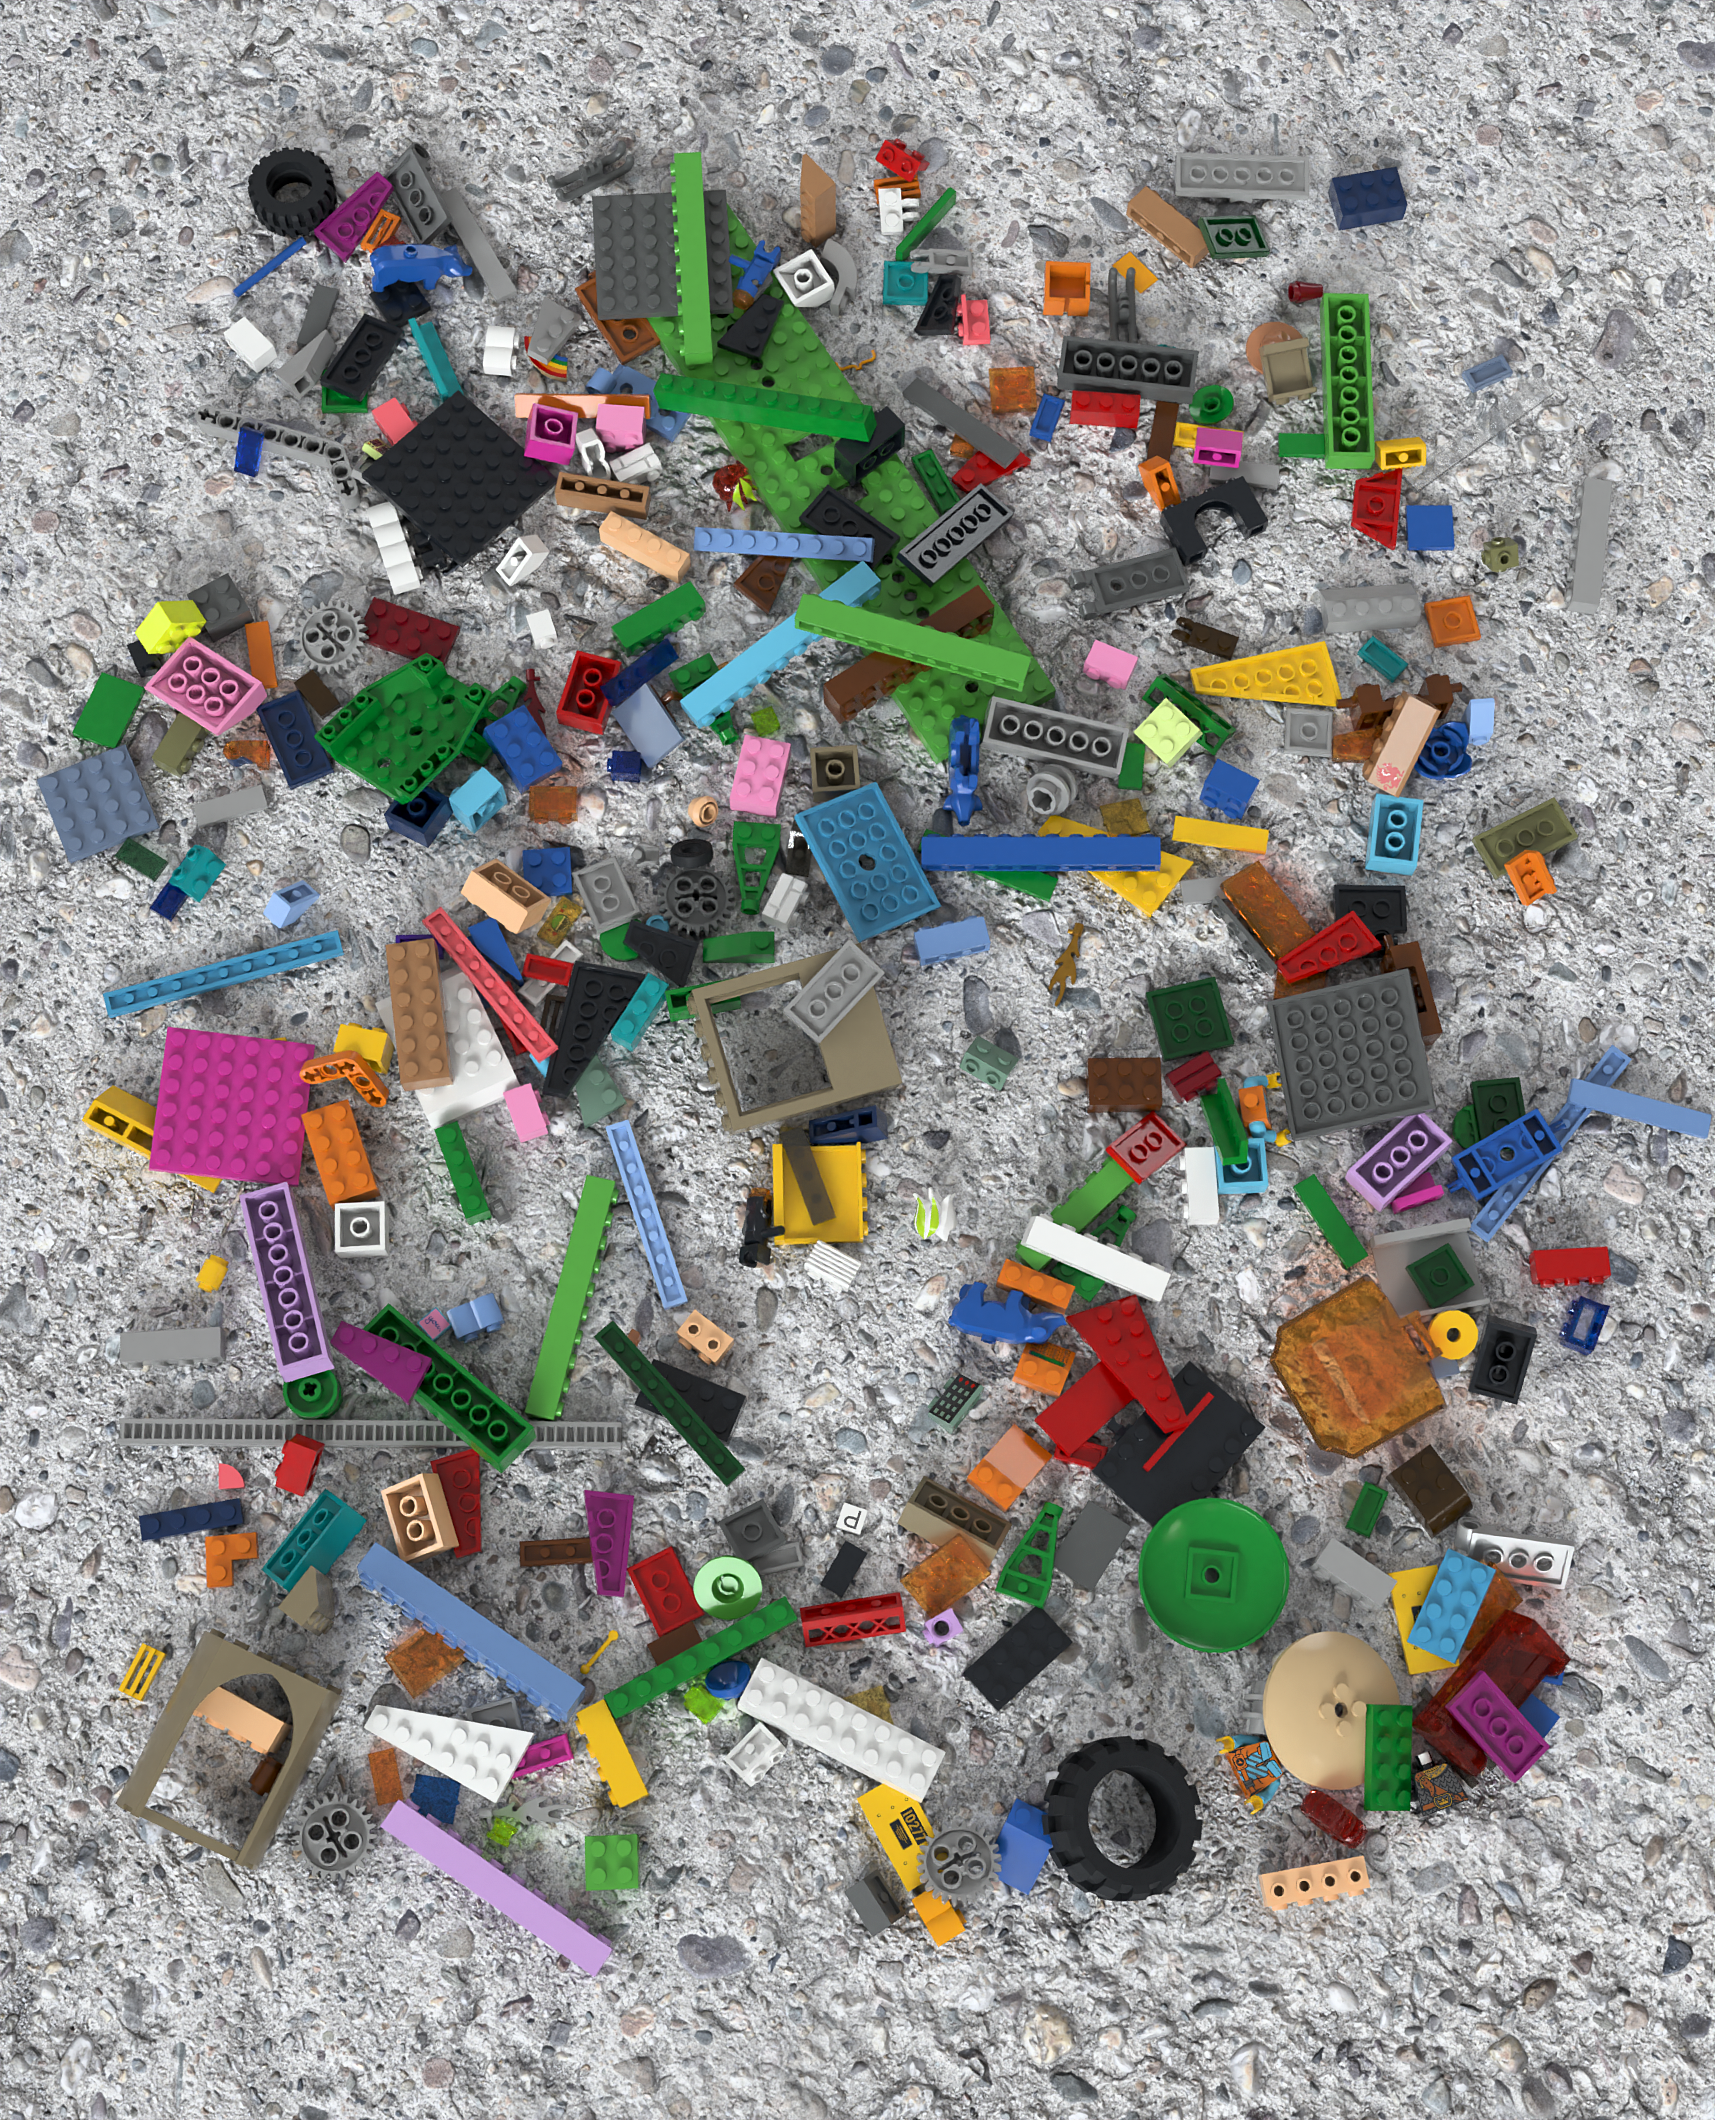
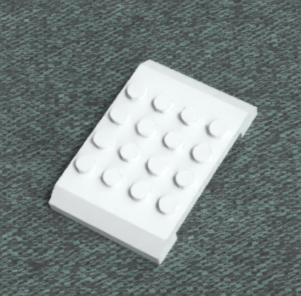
M458 965L441 973L454 1085L415 1090L433 1131L505 1099L503 1092L520 1087L473 983ZM391 996L376 1002L375 1005L397 1051Z

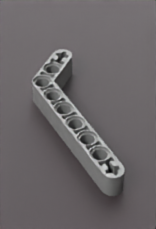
M202 405L196 409L195 418L203 433L328 468L342 506L346 509H355L360 505L361 496L355 478L351 477L352 470L341 443L209 405ZM292 442H297L295 445H289ZM318 448V450L310 452L312 449ZM340 454L338 457L332 458L333 455ZM341 474H347L344 477H338ZM350 489L351 495L347 496L345 490Z

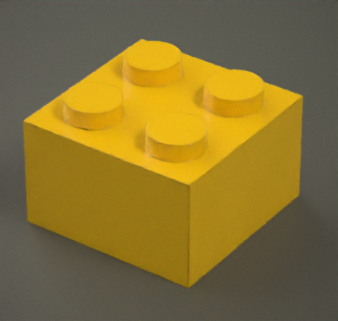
M350 1022L348 1025L340 1024L333 1052L335 1054L346 1050L355 1051L364 1058L374 1072L388 1074L395 1047L385 1030L373 1027L372 1030L364 1029L361 1025Z

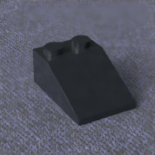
M1487 1315L1468 1391L1517 1405L1537 1338L1536 1328Z

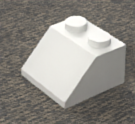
M812 249L773 270L774 275L795 307H818L831 300L834 295V283Z

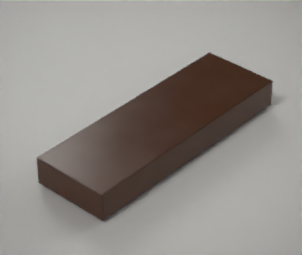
M1157 400L1146 461L1155 456H1159L1167 461L1170 460L1179 404Z
M589 1537L519 1541L521 1568L593 1564Z

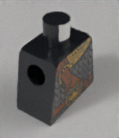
M1429 1751L1415 1756L1420 1772L1411 1775V1788L1418 1818L1469 1800L1447 1762L1435 1766Z

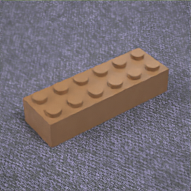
M434 938L385 945L400 1083L405 1091L454 1085L437 944Z

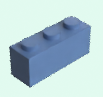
M969 916L964 918L963 921L956 923L954 921H947L935 928L930 926L922 927L917 932H914L913 937L920 966L988 951L991 944L983 916L978 918L977 916Z

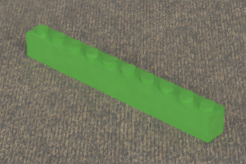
M701 152L674 153L675 162L670 163L671 177L675 176L676 182H671L672 196H676L677 202H672L673 216H677L678 222H673L674 236L679 237V242H674L675 256H680V262H675L676 276H681V282H676L677 296H682V302H678V316H683V322H679V336H684V342H680V357L685 356L686 365L713 364Z
M802 594L794 618L796 629L1020 692L1023 691L1030 669L1032 657L1027 656L1023 652H1011L999 645H986L974 638H961L953 632L944 633L936 631L931 626L925 625L922 627L906 619L897 620L891 618L885 613L876 614L869 612L863 607L847 606L838 600L829 601L822 599L817 594Z
M590 1175L586 1176L525 1409L527 1417L544 1421H557V1418L563 1415L565 1403L562 1402L563 1394L568 1393L571 1379L568 1378L570 1369H574L576 1365L577 1355L574 1354L576 1345H580L582 1342L583 1331L580 1330L582 1321H587L590 1307L586 1306L589 1297L592 1298L596 1286V1283H592L594 1274H599L602 1263V1260L599 1259L600 1251H605L608 1236H605L606 1228L611 1227L614 1213L611 1212L613 1203L617 1204L620 1194L615 1181Z

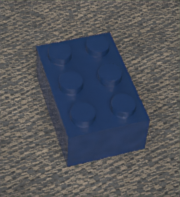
M1397 167L1334 177L1328 190L1338 231L1403 220L1408 205Z

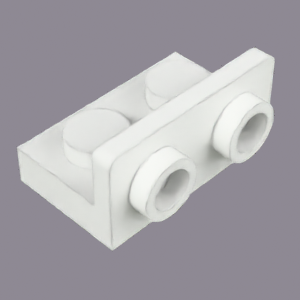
M759 1722L731 1750L724 1760L752 1787L755 1783L760 1782L765 1773L782 1759L787 1749Z

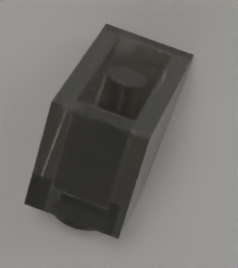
M794 819L790 830L785 874L809 877L813 853Z

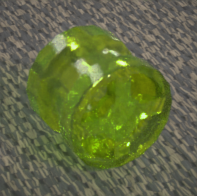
M495 1817L492 1830H489L485 1836L508 1848L511 1844V1836L516 1834L518 1829Z

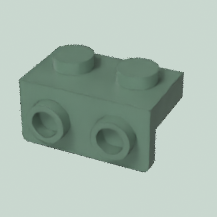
M977 1036L965 1052L959 1067L1000 1091L1009 1075L1017 1066L1019 1059L982 1037Z

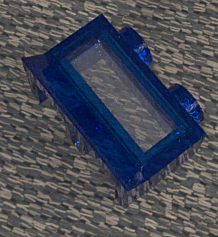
M1583 1296L1572 1300L1567 1310V1313L1570 1314L1568 1322H1564L1559 1331V1336L1562 1337L1559 1344L1588 1356L1595 1349L1610 1306L1600 1304Z

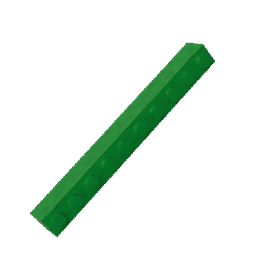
M665 373L660 374L653 389L659 409L865 442L870 441L877 426L872 406Z

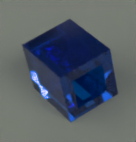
M613 750L612 758L607 760V772L611 773L612 781L640 783L642 768L641 752Z

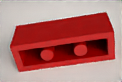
M1073 390L1069 424L1137 428L1140 416L1141 395Z
M1607 1246L1534 1250L1529 1255L1532 1285L1540 1284L1541 1288L1553 1287L1555 1283H1564L1565 1286H1577L1580 1284L1579 1282L1588 1281L1589 1285L1603 1284L1611 1276Z

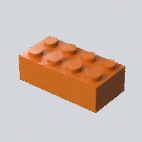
M346 1099L301 1114L326 1196L333 1211H335V1204L358 1203L381 1196L349 1100Z

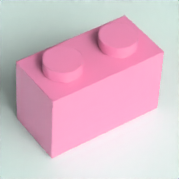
M1095 639L1084 663L1083 673H1086L1091 679L1105 681L1113 688L1126 690L1136 668L1138 657Z
M531 1083L503 1092L521 1143L548 1134L546 1126L550 1125V1121L546 1111H540L538 1104L542 1103V1099L538 1089L533 1090Z

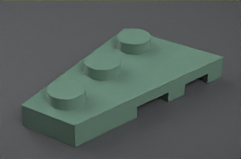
M595 1055L575 1085L585 1129L627 1104L602 1062Z

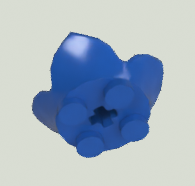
M1450 721L1444 723L1439 728H1432L1414 765L1415 770L1420 775L1440 781L1444 778H1458L1471 770L1472 758L1466 753L1469 733L1465 722ZM1439 751H1441V752L1443 753V755H1442V756H1438V755H1436L1435 753H1438Z

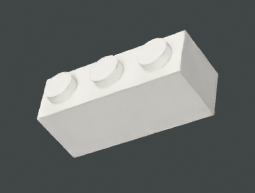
M1214 1147L1185 1148L1182 1156H1179L1178 1159L1179 1170H1183L1184 1179L1180 1180L1181 1194H1185L1186 1203H1182L1183 1218H1187V1225L1217 1224L1220 1217Z

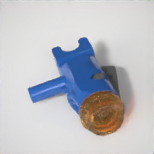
M761 240L754 251V257L751 262L731 254L729 263L743 268L745 272L743 276H740L737 288L732 294V302L736 307L747 310L773 283L770 273L780 261V247H775L772 252H765V241Z

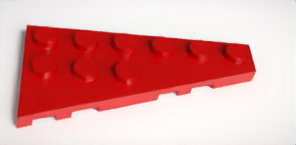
M1136 1294L1066 1317V1322L1080 1334V1338L1085 1343H1088L1095 1351L1096 1356L1117 1380L1125 1385L1131 1396L1140 1402L1146 1409V1413L1164 1433L1189 1426L1186 1413Z

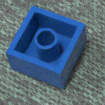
M1217 759L1205 780L1199 799L1208 807H1216L1224 811V814L1232 819L1242 820L1255 796L1260 780Z

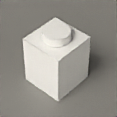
M548 609L526 616L536 650L540 648L548 649L558 643L557 634Z

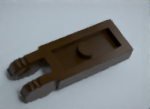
M1177 618V625L1192 632L1189 635L1183 630L1174 629L1171 633L1174 639L1187 643L1188 646L1231 661L1239 637L1194 622L1189 618Z

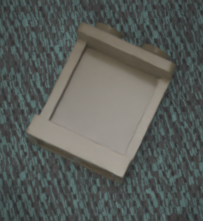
M1308 337L1264 345L1259 349L1269 403L1276 402V405L1290 403L1289 399L1297 397L1298 401L1311 399V395L1317 392V388L1313 387L1306 350L1309 346Z

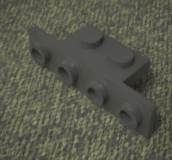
M1218 895L1215 896L1211 903L1214 915L1218 919H1223L1227 924L1226 927L1233 937L1237 936L1242 942L1241 945L1248 955L1252 954L1257 960L1259 969L1263 973L1267 972L1272 977L1278 967L1266 954V951L1276 945L1279 939L1250 904L1236 914H1233Z

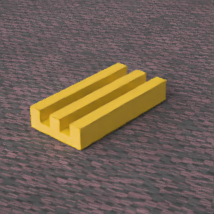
M142 1643L118 1690L143 1702L167 1654ZM146 1651H148L149 1653L142 1667L140 1668L131 1688L128 1689V1686L135 1672L137 1671ZM154 1655H157L158 1658L156 1659L139 1694L136 1693V1690L146 1670L148 1669Z

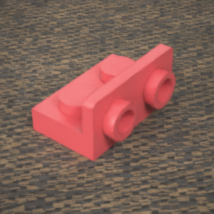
M961 295L960 303L957 306V317H961V323H958V336L963 337V345L990 344L987 299L966 300V295Z

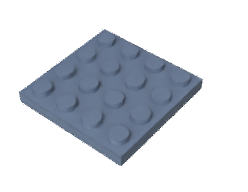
M126 744L37 779L70 863L160 828Z

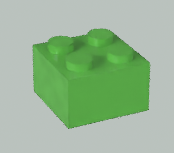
M638 1834L585 1836L586 1891L640 1889Z

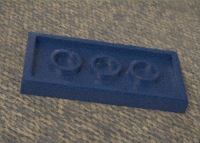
M299 690L258 706L256 709L290 790L334 773L325 749L314 738L317 730Z

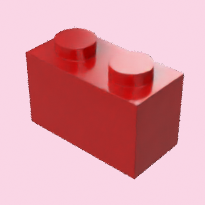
M298 1433L290 1440L287 1439L282 1448V1454H284L283 1461L279 1463L275 1471V1476L278 1477L275 1486L302 1497L312 1488L325 1444Z

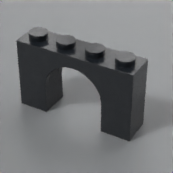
M1243 476L1237 479L1230 478L1223 485L1216 488L1210 487L1203 494L1196 497L1194 495L1189 496L1178 505L1172 504L1167 506L1161 512L1159 521L1172 546L1176 547L1184 567L1204 559L1207 552V546L1194 522L1200 513L1207 510H1220L1229 514L1245 540L1265 532L1268 525L1266 515Z

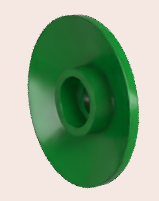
M1206 386L1199 389L1193 395L1192 404H1189V412L1198 423L1205 425L1216 424L1225 420L1230 415L1234 407V399L1231 392L1223 386Z

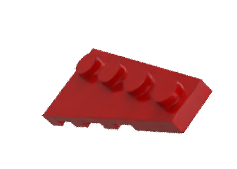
M1351 911L1274 963L1277 965L1279 973L1290 984L1381 950L1382 945L1357 914Z
M469 1449L430 1461L433 1473L439 1475L459 1546L454 1548L456 1558L460 1559L482 1552L480 1455L475 1450Z

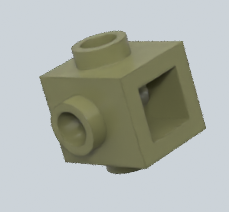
M1495 537L1491 541L1483 543L1484 551L1481 552V559L1483 564L1491 571L1504 572L1507 568L1519 566L1518 544L1510 537Z

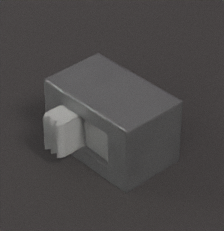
M501 1198L489 1203L500 1226L512 1220Z

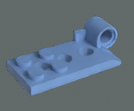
M619 364L613 374L603 368H598L585 386L589 394H622L621 390L624 388H631L633 390L631 394H650V399L652 400L651 418L646 419L647 429L671 442L675 440L692 415L672 410L668 416L660 415L659 412L662 409H659L653 392L657 382L629 366Z

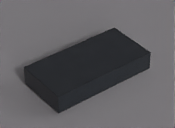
M845 1541L820 1585L842 1598L868 1553Z

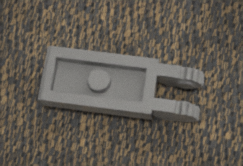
M929 248L928 250L915 249L910 252V258L913 260L923 261L927 259V262L912 263V272L969 276L973 273L971 251Z

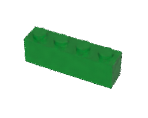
M691 581L611 626L612 635L627 658L631 655H638L648 645L659 643L667 634L681 630L691 620L696 621L700 619L706 612L705 602Z
M456 1121L434 1129L468 1224L472 1225L491 1218L489 1206L458 1122Z

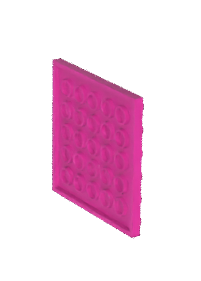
M167 1027L149 1171L273 1185L288 1182L290 1187H298L305 1126L301 1114L307 1113L310 1084L304 1082L299 1073L304 1062L314 1058L315 1045Z

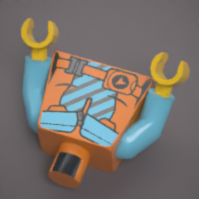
M1280 1072L1266 1076L1246 1078L1243 1082V1088L1238 1089L1242 1119L1248 1136L1264 1138L1266 1142H1275L1278 1147L1291 1143L1292 1141L1286 1138V1135L1291 1134L1288 1129L1278 1133L1272 1130L1265 1088L1271 1089L1282 1086V1083L1279 1084L1277 1082V1076H1280Z
M1239 1734L1218 1738L1216 1742L1221 1741L1224 1744V1750L1219 1751V1753L1225 1754L1247 1799L1244 1801V1805L1247 1803L1253 1805L1254 1810L1251 1812L1253 1815L1273 1798L1280 1786V1776L1283 1775L1279 1765L1281 1762L1271 1749L1269 1742H1262L1258 1736Z

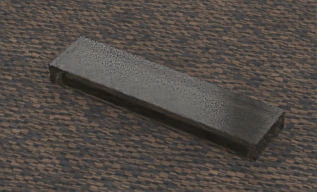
M803 1126L779 1134L813 1226L837 1218Z

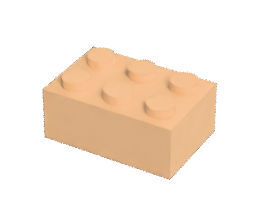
M498 859L473 869L461 891V894L467 897L469 902L479 906L486 911L488 916L498 920L505 925L507 930L515 934L540 922L552 900Z
M422 1473L381 1491L401 1560L406 1563H419L459 1546L438 1474Z

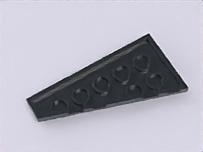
M575 961L555 1038L558 1050L551 1054L542 1089L543 1095L567 1099L644 981L646 974Z

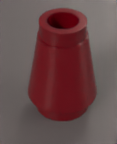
M1295 281L1288 287L1289 300L1296 304L1323 296L1322 284Z

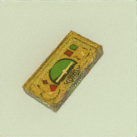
M563 896L537 933V937L558 948L584 911L583 908Z

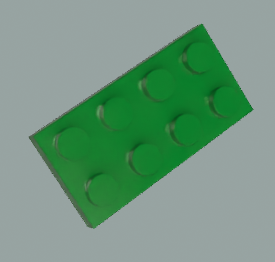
M1366 1704L1364 1810L1410 1811L1413 1705Z

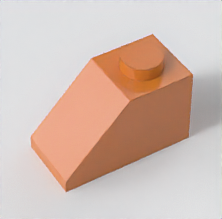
M1155 456L1138 465L1143 484L1161 512L1169 505L1182 503L1169 461Z

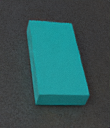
M1374 636L1357 653L1359 657L1392 683L1409 665Z

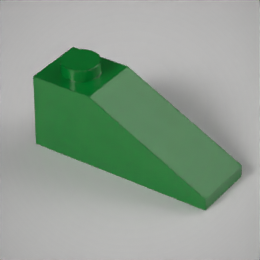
M750 931L703 939V963H775L774 931Z

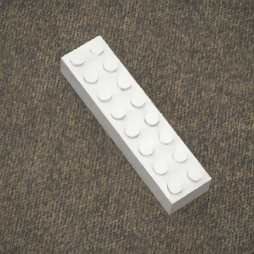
M762 1657L738 1702L737 1709L874 1780L911 1797L919 1803H922L946 1753Z

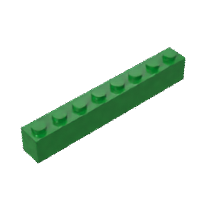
M786 1596L611 1691L604 1695V1698L615 1719L619 1721L713 1669L715 1666L726 1662L798 1622V1619Z

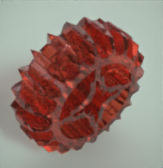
M1313 1789L1302 1800L1303 1802L1300 1805L1302 1814L1340 1844L1350 1849H1356L1365 1839V1835L1368 1832L1366 1825L1350 1810L1328 1794Z

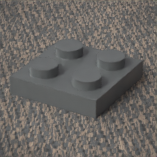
M763 1499L718 1521L735 1556L745 1559L749 1563L787 1544L784 1535Z

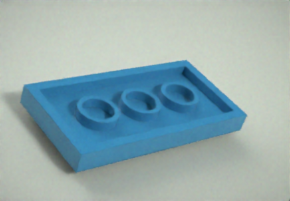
M1448 1548L1407 1642L1456 1664L1495 1576L1496 1569Z

